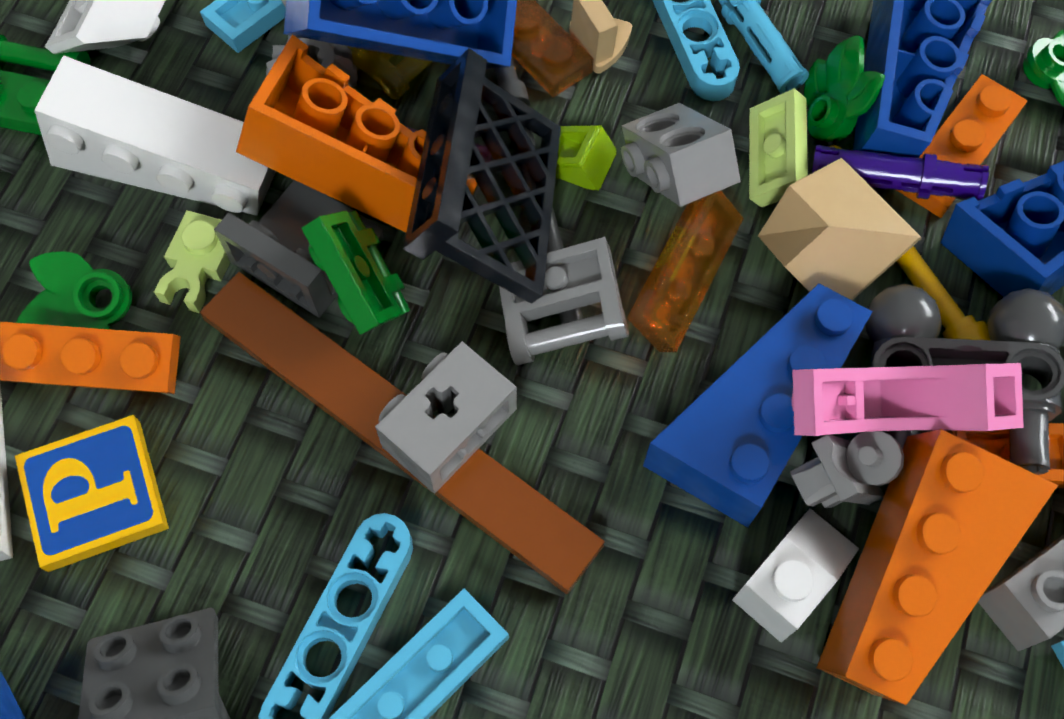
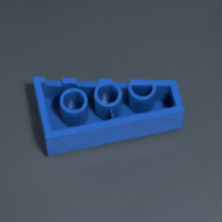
M873 0L864 72L876 71L885 75V80L871 108L865 114L858 116L853 150L904 157H920L932 142L953 93L954 83L965 66L969 56L967 53L973 39L981 29L986 17L984 14L992 0Z
M1064 161L1050 166L1044 175L1024 183L1020 179L999 186L994 195L979 201L972 197L955 205L941 244L1003 297L1012 291L1027 288L1047 292L1052 295L1064 286Z

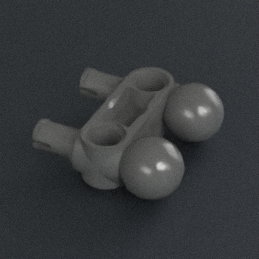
M900 284L887 287L875 296L867 306V309L873 312L865 324L866 332L873 343L871 367L1021 363L1022 374L1031 375L1039 381L1042 390L1032 391L1022 387L1024 428L1009 429L1010 462L1036 475L1047 473L1050 470L1049 421L1062 413L1061 390L1064 387V360L1060 356L1059 349L1064 344L1063 305L1047 292L1031 288L1012 291L998 300L989 312L987 330L990 340L937 338L942 324L940 311L936 300L923 288ZM919 430L883 431L893 436L899 442L902 449L908 436L919 434Z

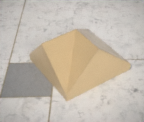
M842 158L789 185L758 235L782 265L809 292L820 283L850 300L856 298L922 239Z

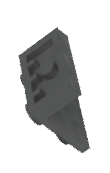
M294 180L259 222L252 220L247 224L231 213H228L215 227L214 231L230 263L320 318L338 294L325 271L321 270L313 261L309 253V242L301 227L319 216L345 210L349 213L353 210L335 199ZM359 214L366 229L373 228L381 242L384 238L382 227Z
M207 608L89 640L86 649L78 719H230L219 695L218 617L215 610Z

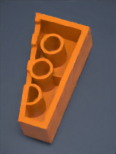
M942 429L907 437L902 449L904 453L903 468L898 477L891 481L887 487L816 667L873 695L903 705L908 704L1058 486Z

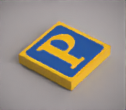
M134 415L15 455L39 567L46 572H51L169 529L141 423Z

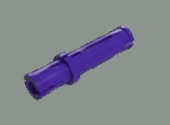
M816 145L812 168L813 173L842 158L871 187L916 193V198L929 199L930 195L958 197L961 199L975 197L979 201L984 198L989 176L988 165L962 164L937 160V155L925 153L923 158L904 157L860 150L837 149L822 145Z

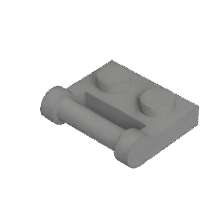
M605 237L547 253L543 296L532 304L499 286L508 346L511 357L517 366L534 362L535 355L609 336L611 341L629 337L612 254ZM521 261L511 263L516 272L525 276L526 269ZM601 302L602 314L531 333L528 332V321Z

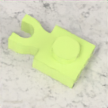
M186 210L164 255L167 263L173 269L159 280L154 293L160 302L171 305L175 293L180 289L188 288L189 292L183 301L189 311L200 313L206 300L205 283L207 279L222 281L230 264L214 231L215 227L222 221L221 219Z

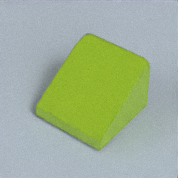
M602 125L560 126L556 178L589 190H599L616 156V147Z

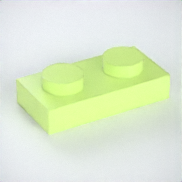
M795 88L750 108L749 199L760 207L780 201L789 185L808 176L806 97Z

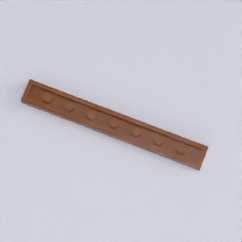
M240 272L200 311L204 321L428 489L382 448L375 428L379 423V416L384 407L399 394L407 396L405 393ZM478 449L434 494L566 595H568L604 547L605 541L481 449Z

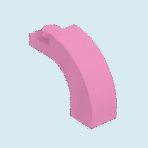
M1021 363L792 370L794 435L820 436L873 431L939 429L993 431L1024 428Z

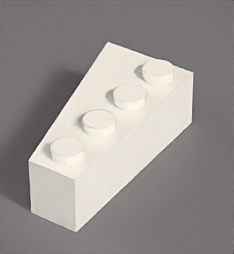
M66 56L62 57L34 110L51 166L215 205L229 212H243L257 216L276 172L236 152L244 122Z

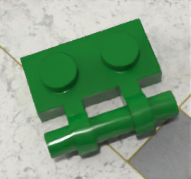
M345 210L319 216L301 227L309 242V253L313 261L327 274L338 294V305L342 314L349 322L355 325L360 335L411 311L401 293L405 286L397 273H390L376 247L380 244L373 228L366 229L356 210L349 213Z

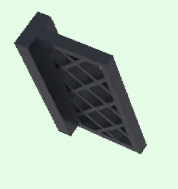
M468 48L436 82L403 250L422 260L434 251H437L532 304L543 296L561 127L485 78L487 60ZM481 99L492 105L500 120L491 121L480 101ZM523 127H526L542 138L540 149H535ZM507 131L519 154L510 155L499 132ZM481 137L494 161L485 163L474 143V138ZM526 165L536 183V189L530 190L517 166ZM501 171L514 196L504 197L492 173ZM475 178L488 204L478 206L466 185L467 180ZM520 205L531 225L529 233L525 234L511 209L512 207ZM494 213L509 240L499 243L484 216ZM468 222L482 249L477 250L458 239L461 223ZM511 249L515 250L526 269L525 276L513 269L504 252Z

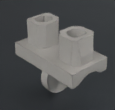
M883 431L862 432L851 441L833 435H825L811 443L818 457L790 471L807 506H815L822 503L824 508H832L842 502L870 505L884 498V494L879 486L890 483L900 474L904 465V453L899 442L893 436Z

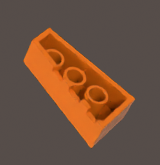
M292 34L248 106L236 152L406 233L426 131L421 129L412 132L399 122L395 115L396 109L381 98L371 102L348 85L350 80L348 74L333 63L327 68L323 67L307 55L309 46ZM475 178L467 180L466 184L472 195L477 186Z

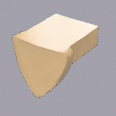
M573 0L569 32L595 73H602L622 56L631 36L632 24L613 18L602 0Z

